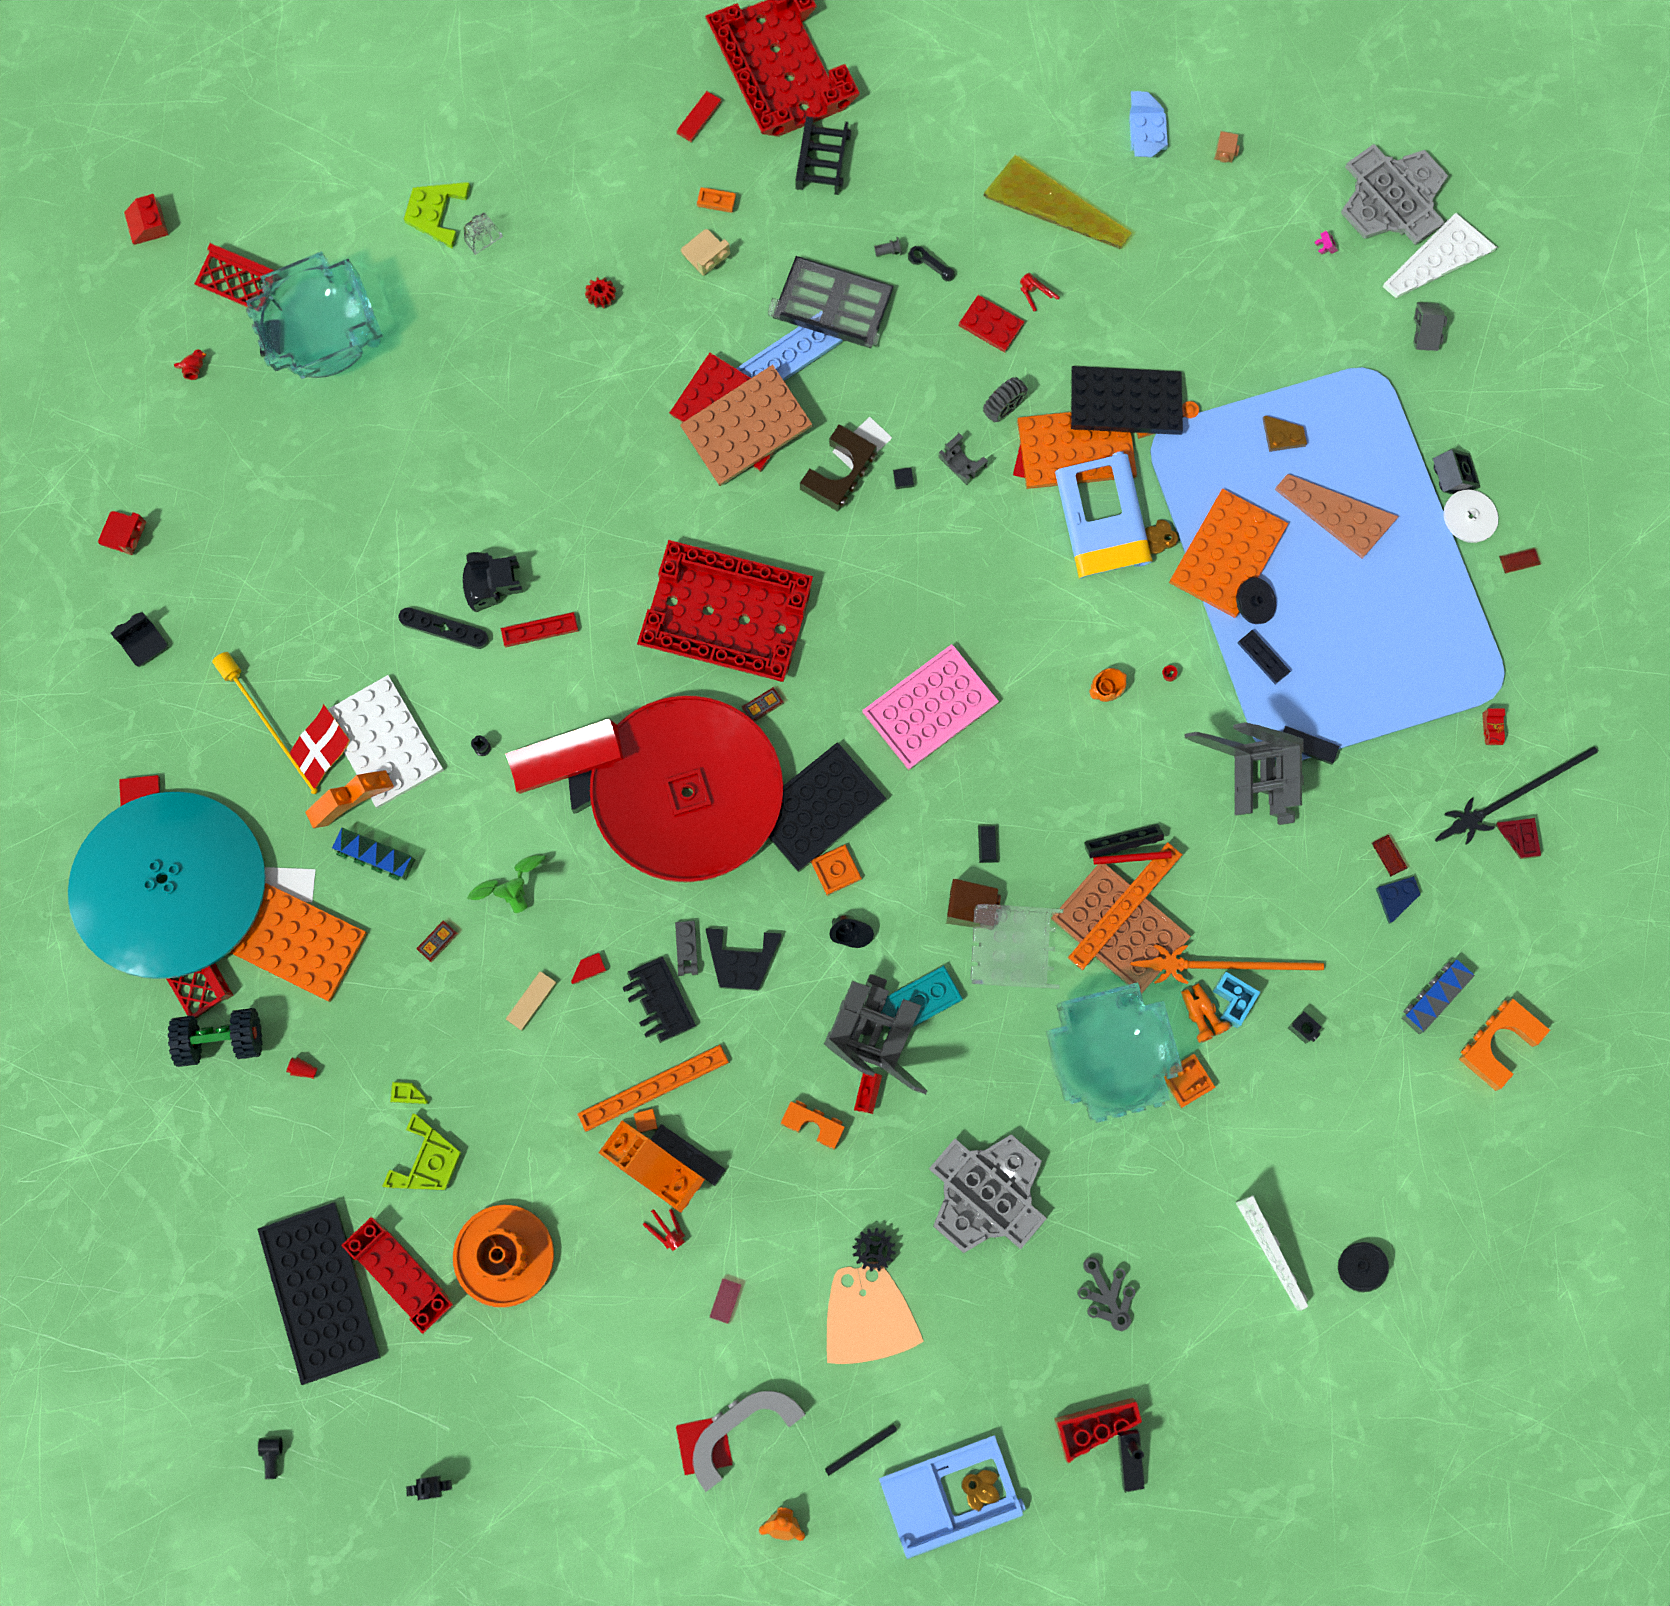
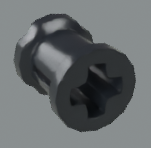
M478 735L472 739L471 747L478 756L489 754L491 745L484 736ZM481 743H483L484 745L481 746V749H479L477 746H480Z

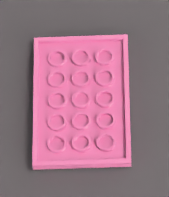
M951 644L863 709L862 713L909 771L996 706L999 701Z

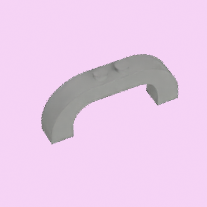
M761 1391L749 1395L741 1402L736 1399L728 1406L730 1408L728 1412L723 1414L721 1411L712 1418L713 1423L699 1437L693 1454L694 1471L705 1492L723 1479L715 1467L712 1458L713 1448L721 1437L760 1409L775 1411L782 1417L787 1426L790 1427L805 1415L801 1407L792 1398L783 1393Z

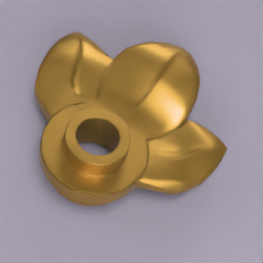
M1158 520L1156 527L1150 526L1145 528L1151 554H1159L1165 548L1174 547L1178 542L1177 534L1171 530L1170 524L1165 520ZM1171 536L1170 540H1165L1166 537Z
M982 1470L977 1475L969 1474L963 1478L961 1483L962 1490L967 1494V1502L972 1509L980 1512L983 1502L992 1504L1000 1500L999 1493L993 1486L998 1479L996 1473ZM970 1481L975 1482L976 1486L974 1489L969 1488Z

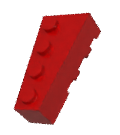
M1134 1398L1054 1418L1067 1463H1070L1082 1454L1088 1453L1096 1446L1109 1441V1439L1117 1435V1432L1127 1431L1142 1422L1137 1401Z

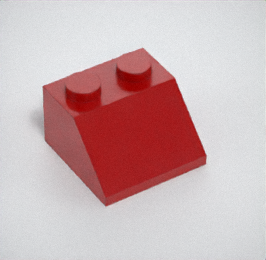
M154 193L136 198L124 212L133 245L168 236L162 209Z

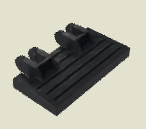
M663 957L627 972L630 981L639 978V980L624 986V992L639 986L642 989L641 992L633 994L628 998L629 1003L641 999L640 1002L646 1015L655 1012V1015L639 1022L640 1026H647L655 1021L659 1025L644 1033L646 1038L657 1034L659 1042L662 1043L696 1027Z

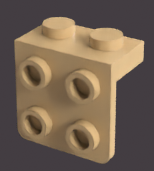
M705 229L683 246L681 253L704 276L730 255V246L725 239L720 242L708 229Z

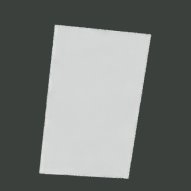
M871 417L854 431L857 435L875 444L877 452L892 439ZM836 449L832 451L851 470L853 469V463L849 457Z
M265 867V883L304 902H312L316 869Z

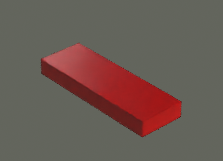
M706 91L676 130L677 134L692 142L719 107L721 99Z

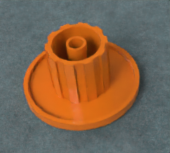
M513 1205L492 1206L472 1216L460 1230L453 1249L454 1271L462 1288L476 1301L493 1307L516 1306L534 1297L546 1284L554 1263L553 1241L545 1224L530 1211Z

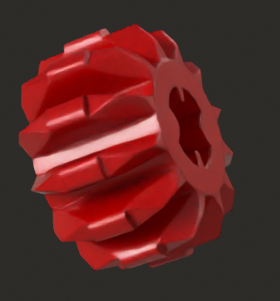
M597 277L595 282L590 279V285H586L585 296L590 305L594 304L596 309L601 305L604 309L605 304L611 306V300H615L616 289L611 280L607 281L605 277L600 280Z

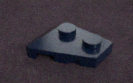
M1414 877L1376 888L1388 924L1392 923L1421 895Z

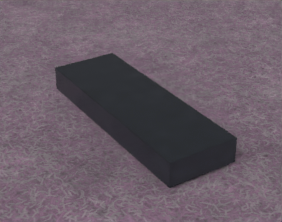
M1253 630L1238 641V645L1275 685L1291 672Z
M1284 727V733L1303 739L1304 752L1302 754L1330 765L1334 763L1340 746L1291 727Z

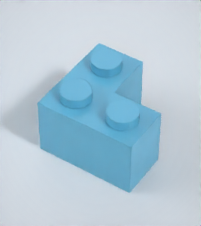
M1228 972L1221 976L1212 991L1229 1001L1220 1019L1230 1022L1235 1028L1242 1025L1260 994L1258 990Z

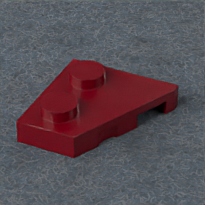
M1535 818L1496 823V827L1520 859L1541 856Z

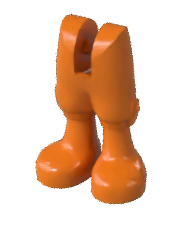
M1198 983L1192 986L1197 1000L1193 999L1188 989L1182 991L1181 995L1189 1012V1018L1194 1023H1197L1199 1028L1197 1040L1199 1043H1203L1214 1037L1203 1015L1208 1018L1216 1036L1229 1030L1232 1026L1230 1022L1220 1021L1215 1015V1004L1211 1002Z

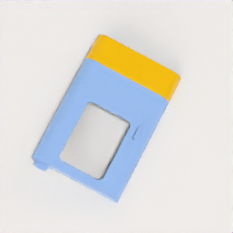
M1117 452L1112 457L1077 464L1055 471L1079 579L1128 566L1140 567L1152 563L1128 454ZM1111 466L1122 513L1117 516L1087 522L1083 512L1076 474Z

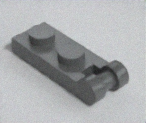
M695 921L675 922L678 976H685V974L689 973L698 975ZM684 961H691V966H684Z

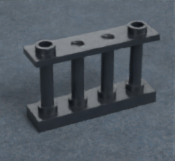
M806 116L795 179L797 190H803L804 183L811 182L834 185V195H838L839 188H843L844 177H841L846 143L847 140L851 139V129H848V122L845 121L844 130L816 127L813 124V117ZM815 134L842 137L841 146L814 143L811 138ZM817 150L839 153V161L811 159L809 151ZM814 166L837 169L836 178L808 175L806 168Z

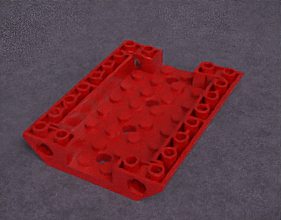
M668 540L658 572V585L651 608L647 609L637 645L784 682L790 668L808 605L813 576ZM670 598H675L678 602L675 606H669L667 601ZM706 607H711L714 611L711 615H705L703 610ZM743 616L750 619L746 625L739 622V619ZM777 626H784L786 631L783 634H778L775 631Z

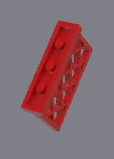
M210 243L207 248L209 253L194 284L260 313L274 281L277 282L280 275L273 269ZM212 258L219 261V267L211 269L210 263ZM233 266L236 273L227 276L225 268ZM222 270L224 278L215 281L213 273ZM250 273L252 280L243 283L241 275ZM210 275L212 283L202 284L203 278ZM238 277L240 285L231 288L229 280ZM263 279L268 281L266 287L259 290L257 282ZM226 281L228 290L219 291L217 285ZM254 283L256 291L247 295L245 287ZM242 288L245 296L238 299L235 298L233 292ZM258 295L260 300L257 307L251 305L249 298Z
M215 963L202 969V972H195L191 984L183 982L184 976H181L179 981L173 980V978L167 979L187 1016L193 1015L196 1019L224 999L228 1000L234 996ZM198 973L203 974L206 978L204 986L196 985ZM182 984L191 986L188 997L181 994ZM195 987L203 989L201 1000L193 998ZM208 990L213 991L217 997L212 1002L205 1001ZM191 1002H200L198 1011L193 1014L190 1009Z

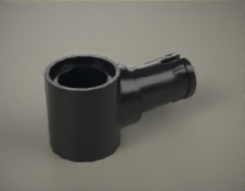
M281 1436L259 1438L258 1454L259 1457H262L265 1464V1479L278 1478L277 1459H279V1455H282L283 1451Z

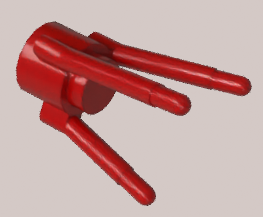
M1027 273L1021 278L1020 284L1022 287L1020 290L1025 294L1034 312L1037 309L1028 291L1033 292L1038 288L1049 298L1054 297L1059 300L1058 295L1043 285L1031 273Z
M652 1209L651 1213L667 1234L666 1240L646 1222L643 1223V1226L660 1240L667 1249L670 1248L673 1252L685 1243L683 1239L685 1235L681 1231L673 1210L670 1209L669 1213L676 1228V1231L671 1232L656 1211Z

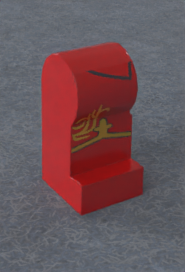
M1488 708L1482 713L1485 744L1503 745L1505 741V709Z

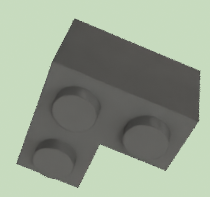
M1417 302L1414 321L1417 326L1413 344L1417 350L1438 351L1439 345L1443 343L1442 330L1443 327H1446L1447 316H1445L1444 310H1442L1439 303Z

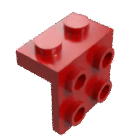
M111 511L98 539V543L101 546L133 555L145 528L146 521L140 514L134 512L129 516Z

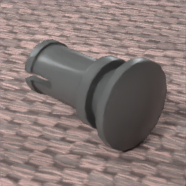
M896 237L897 241L890 240L889 243L874 245L876 257L890 253L894 255L895 252H899L902 255V245L899 237Z

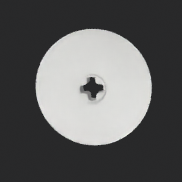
M1458 491L1447 500L1444 506L1443 515L1447 528L1455 537L1469 543L1482 542L1488 539L1497 528L1498 513L1495 505L1487 496L1478 491Z

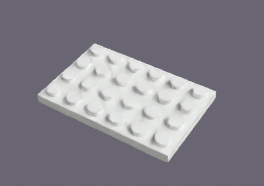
M388 675L328 709L350 739L344 753L356 774L386 770L394 785L391 790L371 797L377 809L444 771Z

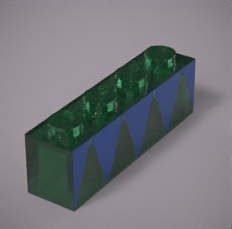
M343 827L332 847L337 852L336 856L345 860L347 857L352 858L355 864L362 867L365 864L371 866V870L382 874V871L388 873V877L396 881L400 879L406 881L415 862V859L406 853Z

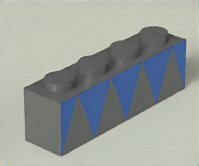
M1458 960L1452 963L1448 961L1441 968L1443 973L1439 977L1435 975L1428 983L1431 986L1427 990L1423 989L1416 996L1418 1000L1414 1005L1410 1003L1403 1010L1405 1014L1401 1019L1418 1034L1423 1033L1475 976Z

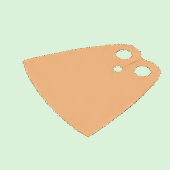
M872 1261L868 1263L877 1264L878 1262ZM868 1266L865 1269H862V1267L857 1269L845 1267L836 1272L831 1286L827 1314V1363L852 1364L878 1360L907 1351L923 1342L919 1328L903 1295L883 1266H880L881 1271L878 1272V1279L874 1282L866 1279V1272L870 1269ZM846 1274L851 1275L854 1279L851 1287H844L841 1283V1278ZM862 1289L866 1290L864 1297L859 1294Z

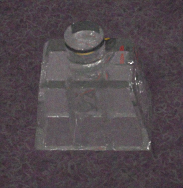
M486 213L474 216L464 226V241L475 255L503 237Z

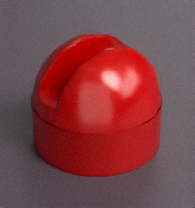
M1173 665L1165 666L1162 671L1163 678L1169 682L1174 681L1178 676L1177 668Z

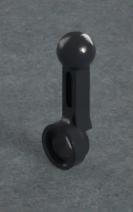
M914 246L909 250L908 259L912 264L920 265L925 263L939 273L942 279L947 282L955 278L953 268L944 266L922 247ZM914 251H919L922 254V258H916Z

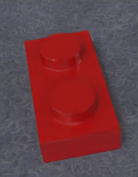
M876 1073L874 1076L862 1074L854 1107L855 1111L873 1114L882 1075Z

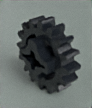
M868 1228V1234L866 1235L860 1232L862 1238H855L858 1245L852 1246L853 1249L857 1250L853 1257H859L856 1263L862 1262V1269H865L867 1266L870 1267V1272L873 1271L874 1267L880 1272V1266L882 1265L887 1268L886 1262H893L890 1255L896 1254L895 1251L891 1250L895 1243L889 1242L892 1237L888 1236L886 1238L885 1230L881 1234L878 1233V1228L874 1232H871L870 1228ZM877 1236L882 1240L876 1242L872 1241L869 1237ZM862 1242H864L866 1252L861 1255L860 1248ZM882 1244L877 1250L878 1255L873 1253L866 1256L870 1251V1245L875 1247ZM887 1245L888 1252L886 1258H884L882 1248ZM869 1258H874L879 1263L872 1264L868 1263L866 1260H868Z
M441 1476L416 1479V1485L406 1486L407 1496L417 1495L418 1501L442 1497V1491L452 1490L451 1480L441 1481Z

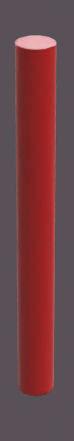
M1171 851L1102 856L1093 857L1094 865L1170 859L1172 854Z

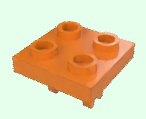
M1195 1054L1160 1074L1180 1108L1216 1088Z

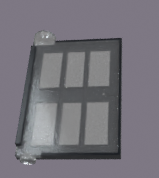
M796 256L780 298H772L770 302L768 316L872 349L873 344L877 345L880 334L877 333L894 286Z

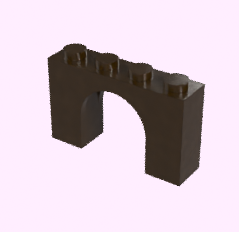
M840 424L829 438V446L850 458L853 463V469L850 474L839 480H831L809 468L800 482L801 491L837 512L841 507H845L849 499L848 495L850 492L854 493L858 486V480L860 477L864 478L868 471V465L870 462L873 463L878 456L875 444Z

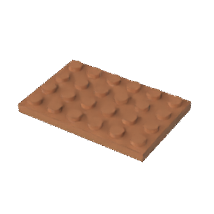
M773 364L680 424L719 486H722L813 427L811 421Z
M1099 864L1051 917V920L1080 944L1127 890L1130 884L1106 864ZM1145 898L1095 957L1137 994L1141 995L1160 971H1155L1152 968L1131 966L1130 962L1152 960L1156 957L1165 959V955H1161L1153 945L1164 947L1171 955L1173 951L1183 946L1191 936Z

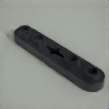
M404 608L398 616L401 624L407 628L475 649H483L489 642L487 633L482 629L417 609ZM435 624L439 627H443L446 624V627L452 631L444 630L441 632L440 628L436 627Z

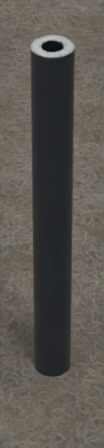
M890 1425L825 1468L828 1476L898 1431L895 1425Z

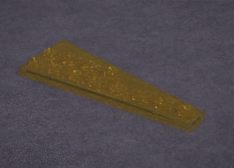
M1017 155L1013 156L984 192V197L1118 249H1121L1132 235L1123 226Z

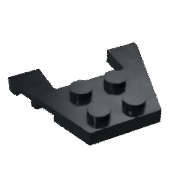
M706 928L719 988L759 991L782 934L764 932L762 952L723 950L724 930Z

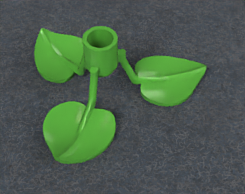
M532 855L520 860L514 867L515 871H518V878L497 886L499 884L497 880L482 882L469 893L467 899H483L493 892L495 896L504 898L510 904L514 913L524 911L528 905L523 897L525 895L523 890L525 881L522 878V873L536 868L546 858V855Z

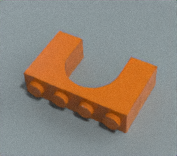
M1514 999L1504 1000L1497 1008L1499 1012L1487 1019L1485 1022L1487 1026L1484 1030H1478L1473 1036V1043L1471 1045L1467 1044L1460 1052L1462 1056L1459 1060L1495 1091L1502 1089L1513 1076V1073L1502 1065L1491 1051V1039L1494 1033L1499 1029L1511 1030L1531 1047L1539 1045L1550 1031L1549 1028Z

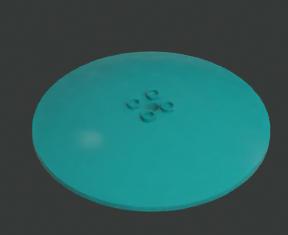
M163 792L140 797L108 814L88 834L79 848L71 867L68 883V904L74 926L86 946L98 958L111 967L129 975L151 979H168L195 973L218 962L230 953L252 927L259 913L265 892L266 875L263 855L255 836L246 823L235 812L216 800L187 792ZM161 875H167L168 879L165 883H158V878Z

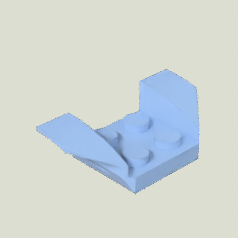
M1131 91L1129 115L1131 151H1134L1135 157L1152 158L1161 150H1167L1168 147L1166 114L1163 107L1149 92Z

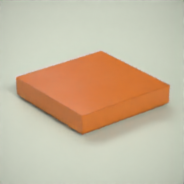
M846 845L811 861L827 896L862 880Z

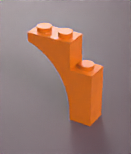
M386 770L358 774L344 787L329 789L305 813L313 829L329 826L336 818L350 808L373 796L391 790L394 785Z

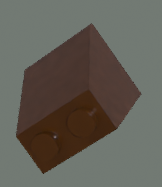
M953 879L946 924L992 930L993 926L998 923L999 914L995 913L996 906H1000L1001 900L998 889Z

